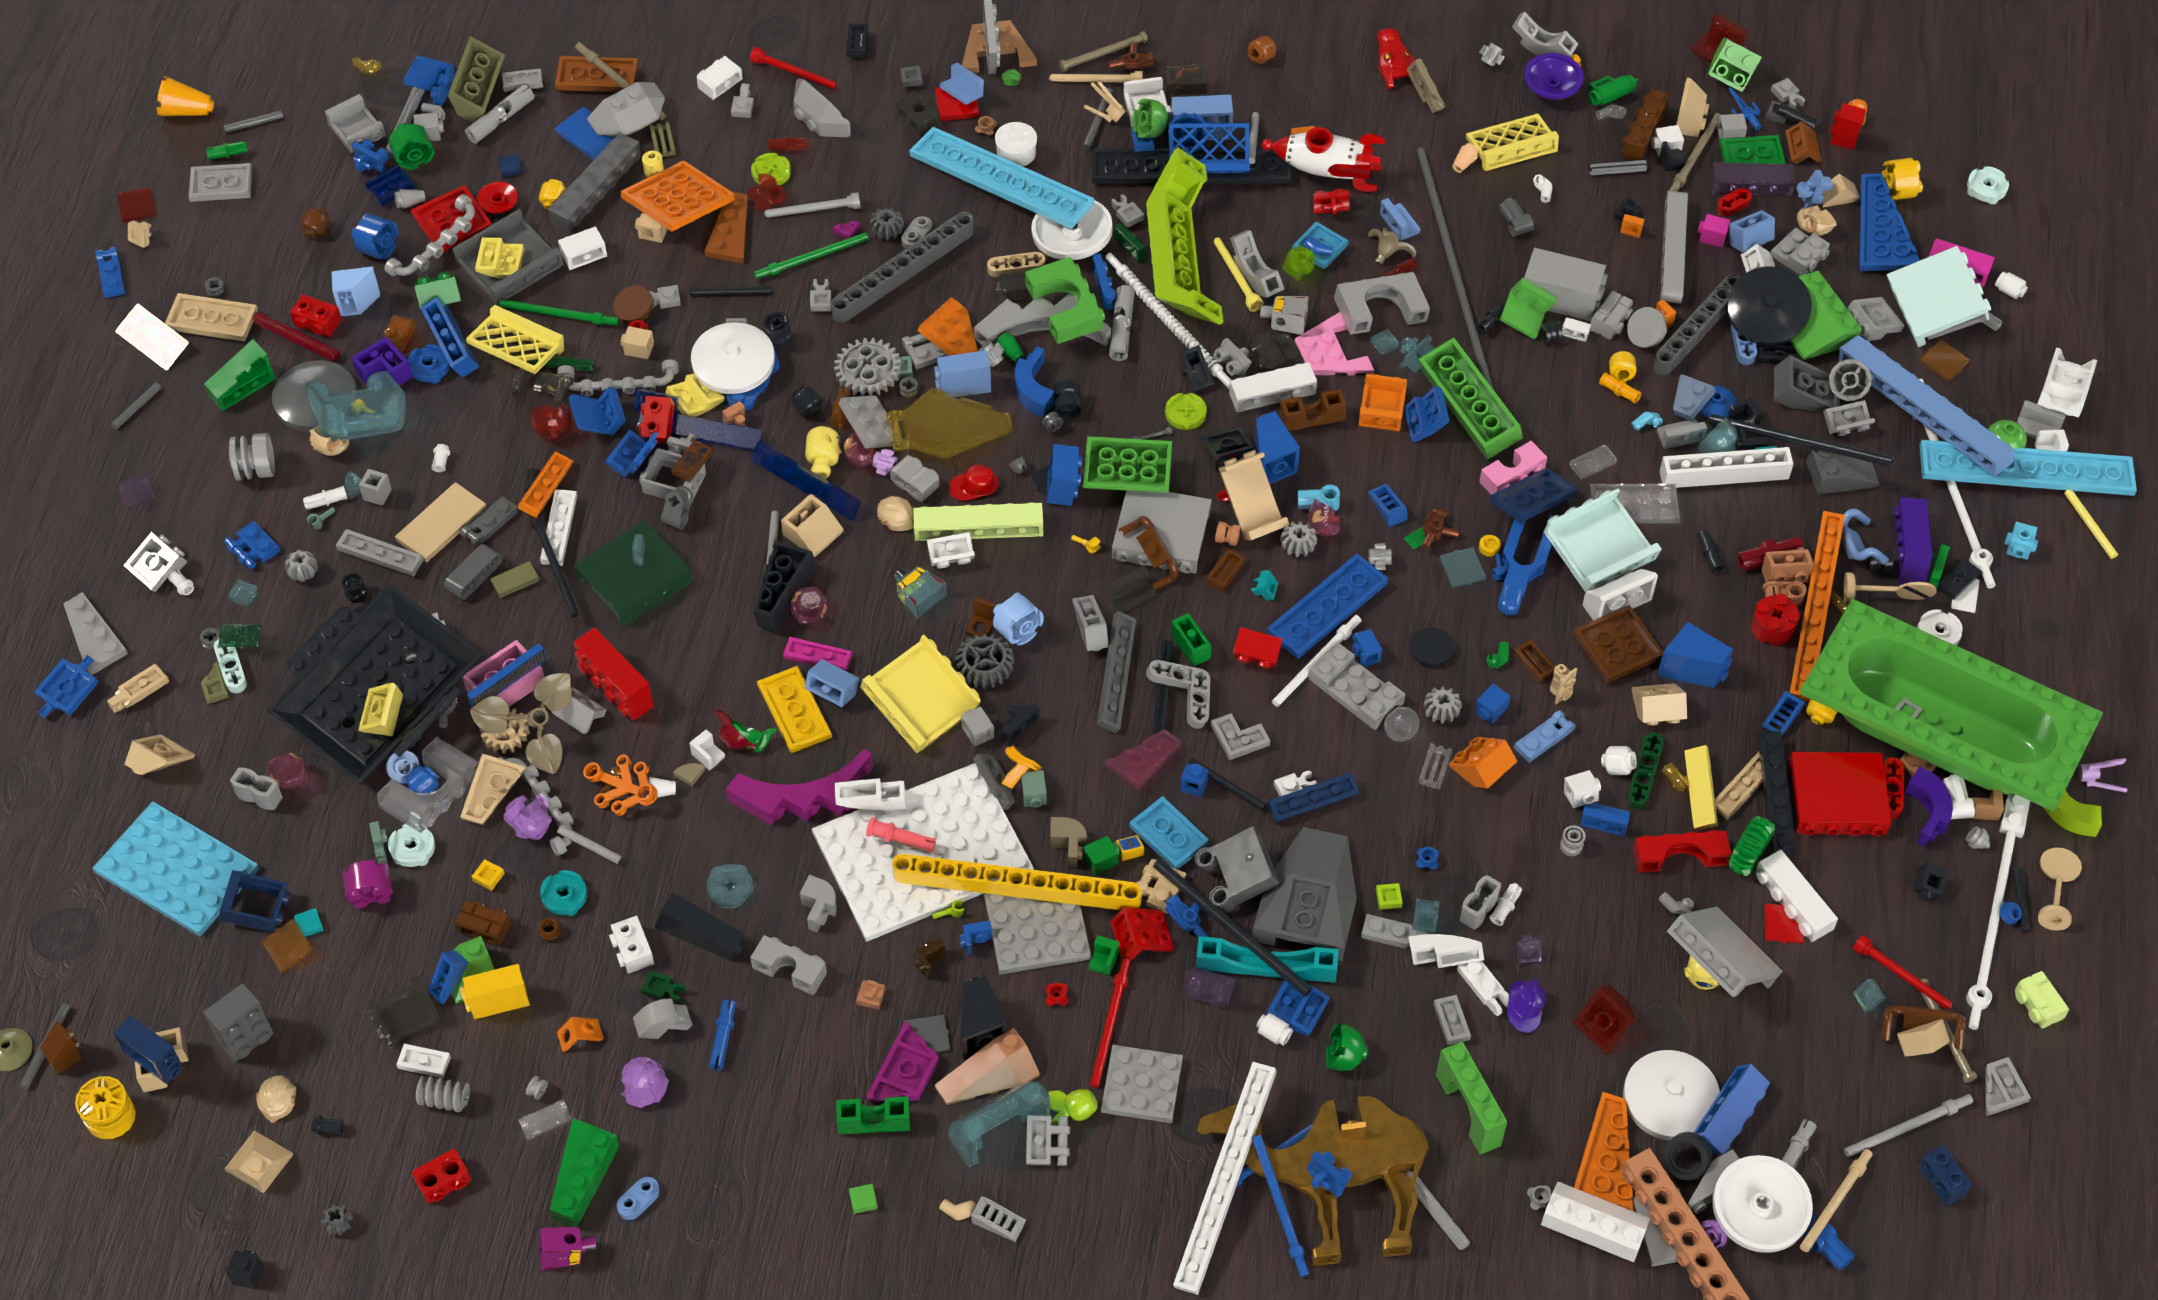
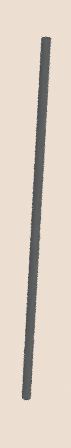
M1418 148V158L1479 370L1494 390L1424 148Z

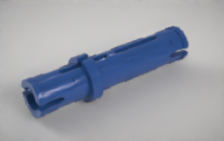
M722 1000L720 1016L716 1020L715 1026L717 1030L708 1067L713 1070L716 1061H718L716 1070H723L725 1054L730 1031L734 1028L733 1016L737 1003L732 1000L729 1009H727L729 1000Z

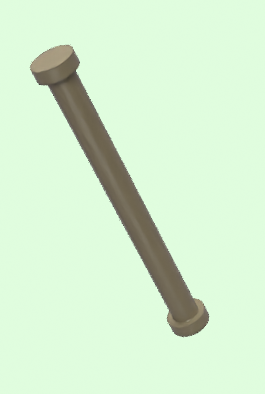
M1142 31L1137 36L1067 61L1061 60L1059 61L1060 68L1065 72L1070 67L1129 47L1132 42L1146 43L1148 42L1145 31Z
M1921 979L1922 982L1929 985L1927 979ZM1921 992L1929 1009L1940 1010L1935 1001ZM1945 1021V1027L1950 1039L1948 1046L1964 1075L1962 1078L1965 1083L1972 1082L1978 1076L1975 1071L1972 1072L1962 1050L1954 1048L1955 1037L1947 1021Z

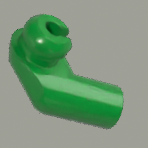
M1500 642L1498 644V654H1492V657L1490 654L1487 656L1486 662L1489 667L1498 668L1508 662L1509 643Z

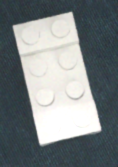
M2056 348L2038 405L2079 418L2097 360L2093 359L2081 366L2065 361L2061 349Z

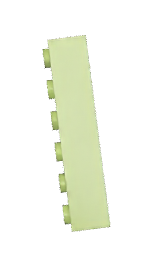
M1042 503L914 508L915 541H927L968 532L971 539L1043 536Z

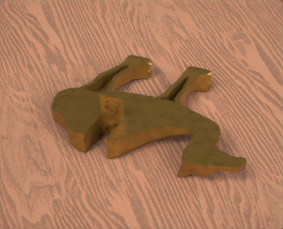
M1358 1097L1357 1112L1359 1121L1351 1120L1341 1124V1134L1335 1102L1330 1100L1321 1106L1312 1127L1301 1141L1280 1150L1272 1149L1265 1144L1277 1181L1290 1184L1309 1196L1317 1206L1318 1223L1322 1231L1323 1242L1312 1251L1313 1266L1337 1264L1342 1256L1337 1228V1197L1322 1186L1314 1189L1311 1186L1314 1178L1306 1169L1312 1159V1154L1316 1151L1320 1154L1329 1151L1335 1157V1168L1339 1170L1342 1167H1346L1352 1172V1177L1346 1187L1364 1185L1379 1178L1383 1179L1393 1200L1395 1221L1392 1233L1382 1243V1254L1384 1257L1411 1253L1412 1240L1409 1232L1418 1204L1415 1183L1429 1144L1422 1129L1413 1121L1394 1113L1384 1103L1374 1097ZM1238 1104L1203 1116L1198 1125V1132L1205 1136L1208 1134L1227 1136ZM1260 1120L1254 1137L1257 1135L1262 1136ZM1252 1140L1245 1164L1254 1173L1265 1177ZM1407 1170L1413 1171L1412 1179L1406 1173Z

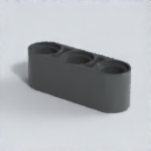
M481 544L446 578L444 588L461 600L466 599L499 567L502 562V555L486 544Z

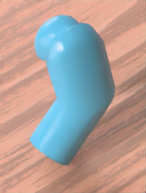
M1644 412L1631 425L1636 431L1646 424L1657 428L1663 424V419L1660 418L1658 413Z

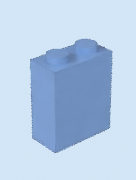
M987 350L937 357L938 366H934L936 391L941 392L942 399L991 392L990 363Z

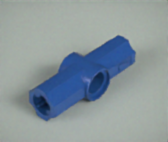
M1813 1212L1809 1226L1803 1234L1804 1239L1818 1220V1217ZM1830 1223L1826 1224L1811 1247L1814 1252H1821L1839 1271L1847 1267L1855 1257L1837 1238V1232Z

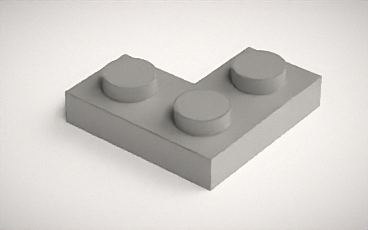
M1232 713L1211 721V727L1229 760L1270 746V739L1262 724L1240 730Z

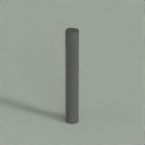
M280 110L224 125L225 133L284 117Z
M155 382L111 423L113 428L118 429L161 389V386Z

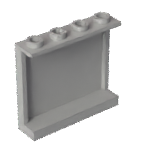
M1126 490L1112 545V559L1121 562L1138 563L1144 566H1153L1136 538L1146 531L1144 525L1124 536L1119 533V528L1135 521L1140 516H1146L1154 524L1174 558L1178 571L1196 574L1204 533L1211 514L1212 499L1172 492ZM1166 563L1159 566L1162 569H1169Z
M1718 907L1681 914L1667 930L1732 997L1738 996L1745 986L1762 982L1769 988L1783 972Z

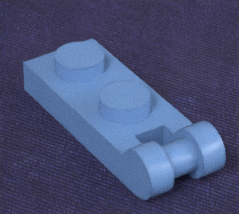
M1558 710L1550 719L1517 741L1514 749L1530 763L1570 734L1576 725L1572 721H1568L1565 718V714ZM1559 724L1562 728L1558 730L1555 726Z

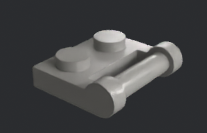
M922 334L910 338L909 336L902 338L903 346L908 356H911L912 364L916 370L937 363V357L948 356L932 342L913 348L912 345L928 340Z

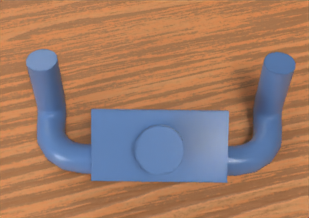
M1858 509L1847 510L1843 514L1845 518L1841 542L1848 558L1860 561L1872 556L1881 564H1886L1889 560L1887 556L1876 548L1870 547L1865 549L1859 533L1847 526L1852 517H1855L1865 526L1870 524L1871 519Z

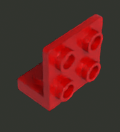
M1124 907L1111 921L1116 941L1119 942V951L1122 959L1131 961L1142 950L1171 952L1174 949L1162 910Z

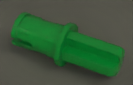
M224 142L223 145L206 148L209 160L221 157L230 158V155L248 151L246 142L233 144Z

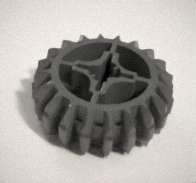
M985 632L983 637H979L977 634H975L974 639L967 637L966 643L961 642L960 648L956 651V671L963 675L967 685L974 683L975 688L978 685H982L984 690L987 685L994 688L996 682L1002 685L1003 679L1008 680L1009 673L1013 671L1014 657L1012 648H1009L1008 642L1003 643L1002 637L995 639L994 633L990 637H987ZM996 655L1001 658V663L997 662ZM968 659L973 661V667L968 664Z

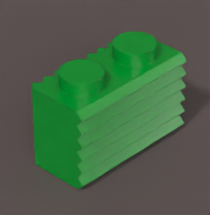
M1187 613L1172 621L1171 637L1174 638V641H1176L1182 653L1185 654L1184 656L1187 657L1191 666L1195 667L1208 661L1211 658L1212 645L1191 614Z

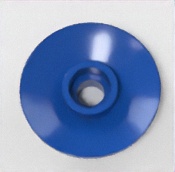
M1714 386L1716 392L1699 413L1710 419L1712 414L1727 417L1730 406L1737 403L1736 398L1726 388Z

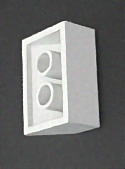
M1643 569L1628 572L1617 580H1610L1601 587L1588 590L1584 596L1583 607L1592 620H1596L1628 605L1632 609L1652 600L1658 575L1655 572Z

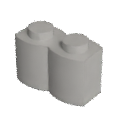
M907 455L890 470V479L920 502H923L939 487L938 474L933 469L923 467L922 462L918 458Z
M238 768L230 779L238 798L246 802H255L263 809L275 810L283 798L274 779L268 776H258L250 769Z
M1488 875L1482 877L1476 884L1475 891L1469 894L1463 902L1460 922L1473 930L1478 928L1484 922L1486 913L1491 911L1497 904L1501 883Z

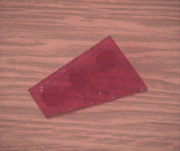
M1164 729L1143 740L1142 744L1122 751L1121 755L1113 759L1111 757L1105 760L1104 765L1140 790L1182 746V741Z

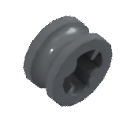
M212 277L206 280L205 289L207 295L218 297L223 294L224 286L220 278Z
M905 377L900 381V394L903 397L912 398L918 394V382L916 379Z
M1051 412L1044 417L1042 425L1047 428L1048 432L1053 433L1063 425V419L1059 417L1058 413Z
M207 628L201 632L200 640L204 648L214 650V643L221 636L217 629ZM213 636L214 640L209 641L208 638Z

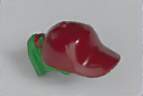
M722 710L714 711L722 723L719 738L726 744L728 749L740 750L748 748L756 753L761 752L767 746L772 734L777 731L776 728H769L760 732L754 728L743 727L740 722L732 721L726 712Z

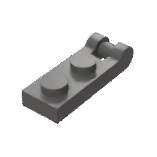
M501 496L470 525H465L461 529L460 535L465 539H470L471 543L478 547L519 512L518 507L504 496Z

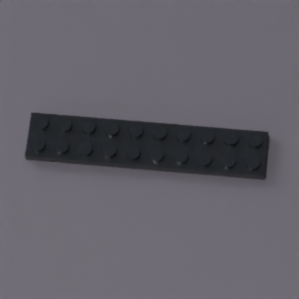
M1092 148V183L1156 184L1169 161V148H1154V151L1135 152L1134 148ZM1201 148L1199 151L1192 153V155L1197 160H1202L1207 153ZM1216 148L1211 153L1217 160H1222L1227 155L1222 148ZM1236 148L1231 153L1236 159H1245V151L1242 148ZM1256 148L1255 163L1250 164L1249 173H1206L1207 181L1203 183L1291 184V165L1281 159L1273 149L1266 151L1263 148Z

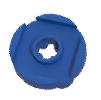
M434 344L425 345V348L420 350L419 348L414 349L407 359L410 363L413 378L422 382L438 383L450 368V364L441 347ZM430 361H432V363H433V364H431V365H425V364H424V363H429Z

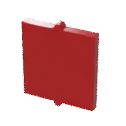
M1764 905L1765 940L1780 941L1783 944H1786V942L1804 943V935L1799 930V924L1794 918L1790 919L1786 915L1783 905Z

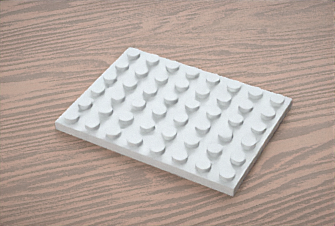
M975 763L906 790L907 809H859L812 828V833L866 942L931 916L932 913L950 908L954 900L965 902L984 894L897 882L893 877L892 861L899 854L1034 870L1001 805L991 793ZM871 817H876V820L888 824L892 822L900 829L936 838L937 841L935 848H933V853L896 841L885 842L884 839L879 837L866 836ZM901 867V868H899V869H900V870H905V869H907V868H906V867ZM923 870L921 872L927 873L929 872V870ZM945 873L944 875L949 876L952 873ZM973 875L967 876V878H974V877H975V876H973ZM996 878L990 879V881H997V880H998V879H996Z

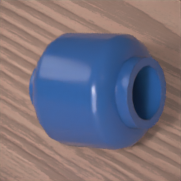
M427 765L425 767L418 766L406 778V784L409 786L406 790L415 799L418 796L427 799L439 787L438 779L440 777Z

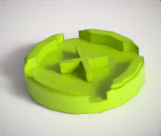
M777 153L760 155L751 165L752 178L756 183L765 187L782 185L791 175L790 162L786 157L778 156Z
M1178 393L1172 396L1166 403V419L1177 429H1195L1205 421L1207 414L1206 404L1201 397L1193 393H1188V395Z

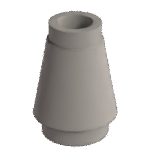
M399 189L398 192H394L397 208L402 207V209L425 202L423 190Z

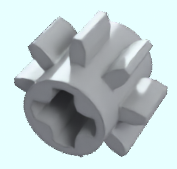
M1490 43L1489 46L1483 45L1479 52L1483 55L1481 60L1492 67L1495 63L1500 65L1504 59V56L1501 55L1503 50L1493 43Z
M989 341L979 349V351L987 350L991 367H994L1003 359L1001 354L1004 349L998 342L993 344Z
M1385 543L1374 544V549H1369L1368 561L1377 570H1386L1385 565H1391V549H1386Z

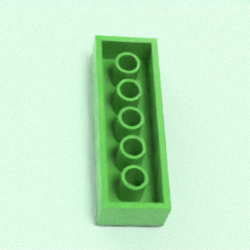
M1455 338L1419 358L1422 373L1433 387L1442 388L1445 404L1487 460L1523 439L1519 423Z

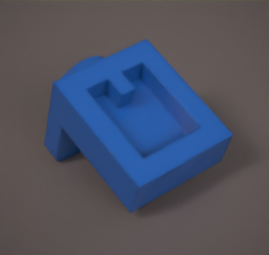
M990 921L963 925V934H959L961 948H966L967 955H972V942L984 943L992 939Z

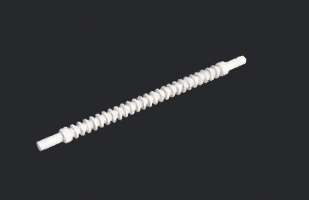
M1112 253L1106 255V260L1116 269L1118 276L1135 290L1136 294L1140 296V299H1143L1144 303H1147L1151 310H1154V314H1157V317L1161 318L1165 325H1168V329H1171V332L1175 333L1179 340H1182L1186 348L1190 349L1199 345V342L1192 337V334L1185 330V327L1175 319L1174 315H1171V312L1157 300L1153 293H1150V290L1140 282L1139 278H1136V275L1129 271L1125 264L1122 265ZM1200 345L1210 373L1214 377H1218L1230 389L1231 379L1224 373L1223 367L1217 364V361L1210 356V353Z

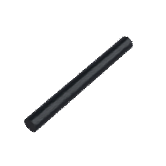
M772 287L689 288L690 296L772 294Z
M1194 758L1189 761V764H1199L1208 769L1209 779L1260 811H1264L1266 808V803Z

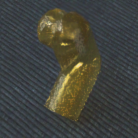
M358 56L352 60V64L364 74L374 73L381 69V63L378 60L363 61Z

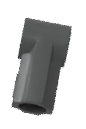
M1507 198L1500 204L1499 210L1507 220L1509 232L1513 237L1533 231L1534 224L1531 216L1524 214L1515 199Z

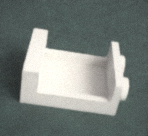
M1162 77L1124 82V99L1131 127H1133V112L1138 110L1140 105L1137 103L1143 98L1157 100L1162 103L1168 112L1169 124L1171 123V108L1167 106Z

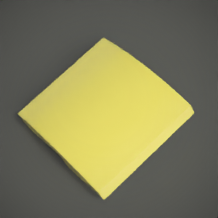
M482 237L475 267L476 272L500 279L508 277L521 269L525 250L524 245L503 243L502 238Z
M694 373L686 375L685 382L667 386L666 394L673 400L675 406L686 420L702 415L725 400L722 393L710 390L701 384Z

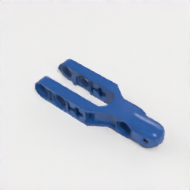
M1515 519L1502 557V564L1506 567L1507 575L1497 608L1505 615H1515L1519 612L1528 582L1543 574L1552 548V543L1544 533L1534 563L1530 565L1518 564L1514 557L1520 535L1524 530L1525 521L1520 523Z

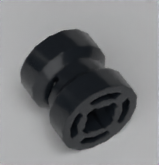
M1885 551L1883 553L1889 558L1888 562L1884 565L1874 557H1868L1867 570L1874 572L1882 570L1885 573H1890L1893 565V552Z
M358 573L345 575L341 584L346 599L353 603L364 600L367 591L362 576Z

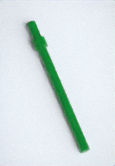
M863 233L780 263L768 264V267L754 271V276L756 279L770 274L774 276L787 268L869 240L868 235Z
M500 299L499 307L590 321L596 325H619V318L604 316V313L599 312L592 314Z

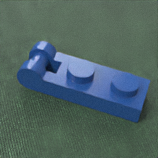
M116 246L110 247L106 251L96 250L95 254L104 297L109 298L126 294Z
M1101 254L1093 255L1095 279L1103 308L1111 311L1115 308V290L1112 289L1111 277L1106 275L1108 273L1106 261L1103 262Z

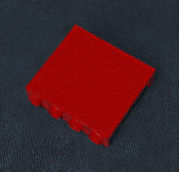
M1791 753L1788 761V770L1792 771L1798 818L1796 833H1803L1805 835H1887L1891 825L1882 753Z

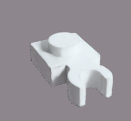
M1305 771L1299 778L1293 773L1274 780V786L1279 796H1283L1315 785L1317 782L1316 780L1312 782L1306 781V779L1311 778L1312 773L1311 771Z

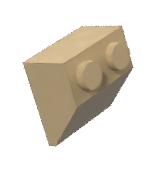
M1691 78L1686 79L1677 125L1683 135L1698 137L1700 130L1705 128L1706 118H1703V115L1707 116L1709 104H1706L1707 95Z
M1675 683L1632 687L1637 716L1646 725H1657L1658 721L1679 723L1680 719H1687L1686 692Z

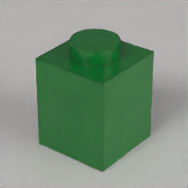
M1108 836L1084 846V860L1094 876L1118 865L1119 847L1115 842L1112 843Z

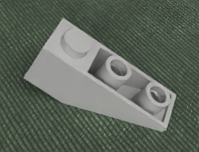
M1733 1149L1712 1161L1688 1203L1692 1213L1698 1214L1707 1207V1204L1713 1201V1192L1719 1177L1730 1164L1739 1160Z

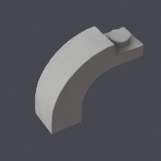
M1246 230L1230 238L1236 254L1233 256L1236 265L1246 282L1258 295L1270 297L1284 290L1279 272L1270 269L1261 259L1251 230Z

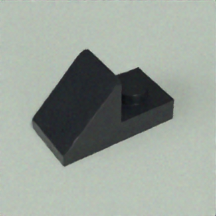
M1200 345L1180 352L1181 373L1186 372L1193 392L1214 384Z
M1006 705L1005 717L1009 721L1002 728V742L1009 747L1040 719L1039 707L1037 705Z

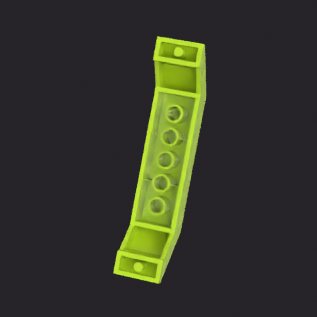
M1177 148L1172 153L1146 202L1155 295L1159 300L1183 314L1220 325L1223 323L1222 306L1202 295L1200 291L1191 209L1203 183L1207 181L1206 165L1180 148Z

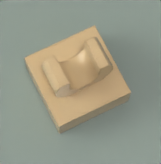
M134 220L129 222L128 241L143 248L148 246L149 237L151 236L149 232L151 224L145 221L141 223Z

